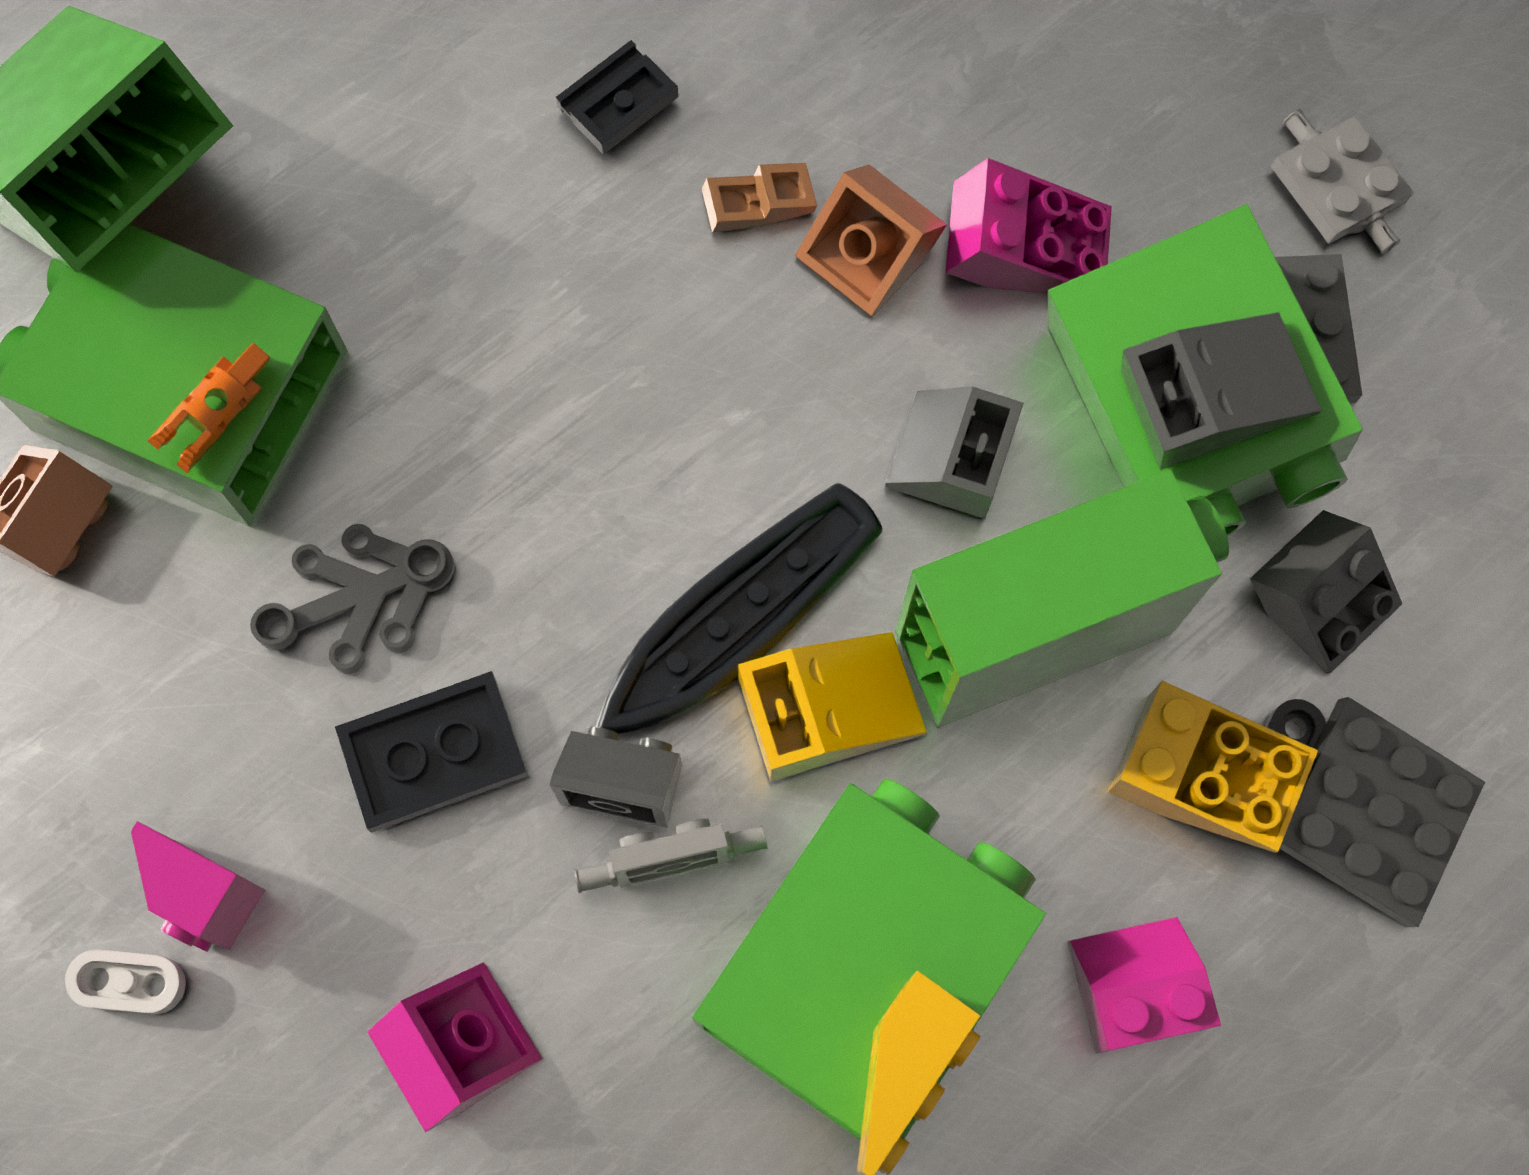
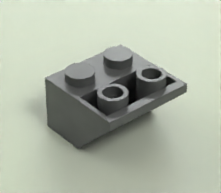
M976 387L917 391L885 487L985 519L1024 403Z
M1322 510L1250 578L1267 616L1320 668L1329 673L1338 667L1403 604L1371 527Z

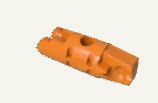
M252 343L233 364L224 356L221 357L200 384L176 407L147 441L159 450L174 438L177 430L186 420L189 421L202 434L179 456L180 460L176 464L188 473L224 433L231 421L261 391L262 388L253 379L268 363L270 356L255 343ZM211 396L218 397L224 402L225 408L213 410L208 407L205 399Z

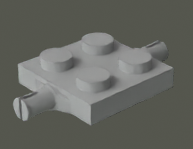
M1297 109L1296 112L1293 111L1284 119L1283 123L1298 140L1299 144L1276 157L1271 165L1273 171L1328 244L1347 234L1366 231L1379 247L1382 254L1393 249L1401 240L1394 234L1383 218L1388 212L1405 204L1414 191L1356 116L1331 129L1316 131L1301 109Z
M697 819L677 825L675 827L677 834L654 839L653 832H642L623 837L619 840L621 847L608 850L610 859L607 860V863L578 870L574 869L578 892L582 893L583 891L609 885L613 887L620 885L623 888L729 863V860L735 859L736 855L768 849L763 826L730 834L729 831L724 832L722 823L710 826L709 819Z

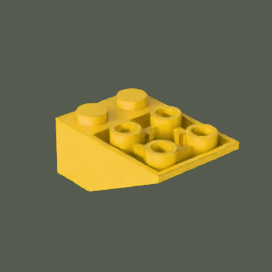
M893 632L791 648L738 664V680L770 782L927 734Z
M1161 681L1147 698L1108 792L1158 815L1277 853L1318 750L1165 681Z
M918 970L905 983L873 1031L857 1171L862 1175H875L878 1170L887 1175L891 1173L910 1143L901 1137L902 1133L912 1118L920 1121L921 1119L925 1120L945 1091V1088L937 1083L938 1079L947 1066L951 1069H954L956 1066L960 1067L981 1037V1035L972 1030L981 1015Z

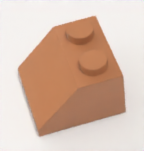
M869 164L842 174L795 256L869 315L873 316L922 265L947 224Z
M23 445L0 479V552L35 571L55 577L59 570L67 568L79 551L77 541L86 527L96 523L104 514L108 506L106 496L113 486L58 450Z

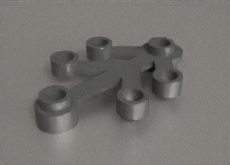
M354 524L349 526L342 535V545L352 558L362 560L372 555L396 566L379 574H374L326 556L315 545H302L292 555V566L296 572L306 580H315L322 577L343 585L345 588L292 610L279 603L265 604L253 614L250 623L251 632L265 648L281 650L287 648L295 641L299 631L354 609L341 639L334 642L329 650L331 664L341 673L352 674L360 670L364 664L365 654L362 646L385 596L404 588L393 618L386 620L382 624L379 635L382 643L391 652H405L414 643L415 633L412 626L427 592L441 589L450 581L453 575L454 560L444 544L435 540L425 539L407 547L373 534L366 525ZM357 535L368 536V542L363 548L354 549L351 547V541ZM309 555L318 556V563L314 568L308 570L301 568V563L305 557ZM433 560L437 562V568L433 573L429 575L419 573V567L424 561ZM277 622L286 623V630L282 636L277 638L270 637L269 631L272 625ZM397 627L405 628L406 636L402 641L392 643L388 640L391 630ZM347 648L355 649L356 655L352 662L348 664H340L338 662V656L342 650Z

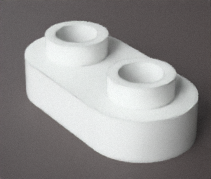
M94 949L83 952L71 962L65 975L66 991L69 997L78 1005L93 1009L132 1013H165L179 1003L186 986L184 972L175 961L159 955ZM106 970L109 975L108 984L104 989L98 991L94 986V978L98 972ZM162 975L165 980V988L159 995L153 996L149 989L150 982L154 977Z

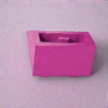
M987 158L954 181L945 273L987 288L1048 294L1049 289L1108 264L1112 206Z

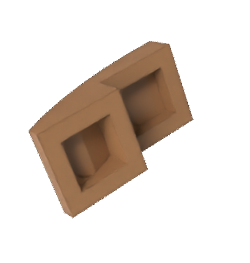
M806 163L759 165L754 176L706 178L702 187L712 232L740 230L782 222L814 212L817 207Z

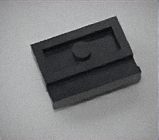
M630 40L556 96L558 109L562 113L565 112L571 118L572 123L604 155L677 99L679 94L678 86L646 54L642 55L636 49V44Z

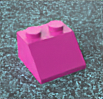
M137 821L131 830L148 911L166 920L160 930L189 946L194 945L208 952L212 944L231 949L265 889Z
M1178 917L1068 941L1096 1054L1221 1026L1206 968Z
M484 962L401 1000L367 1031L425 1132L469 1109L542 1060V1057Z

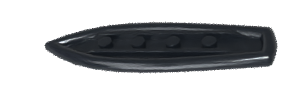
M841 483L833 484L761 533L696 582L662 613L634 646L612 682L595 727L608 729L618 734L638 731L665 722L700 705L733 683L738 678V664L764 657L808 614L880 536L883 530L882 525L868 503Z

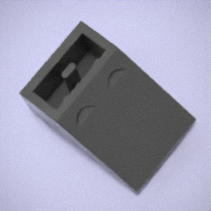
M1279 312L1177 330L1123 350L1121 373L1160 470L1312 417L1321 412Z

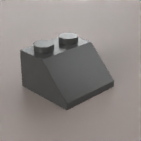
M587 727L586 734L571 731L550 781V787L560 805L667 828L682 766L680 754L671 752L673 746L667 742L651 738H641L639 745L618 741V733L599 727Z

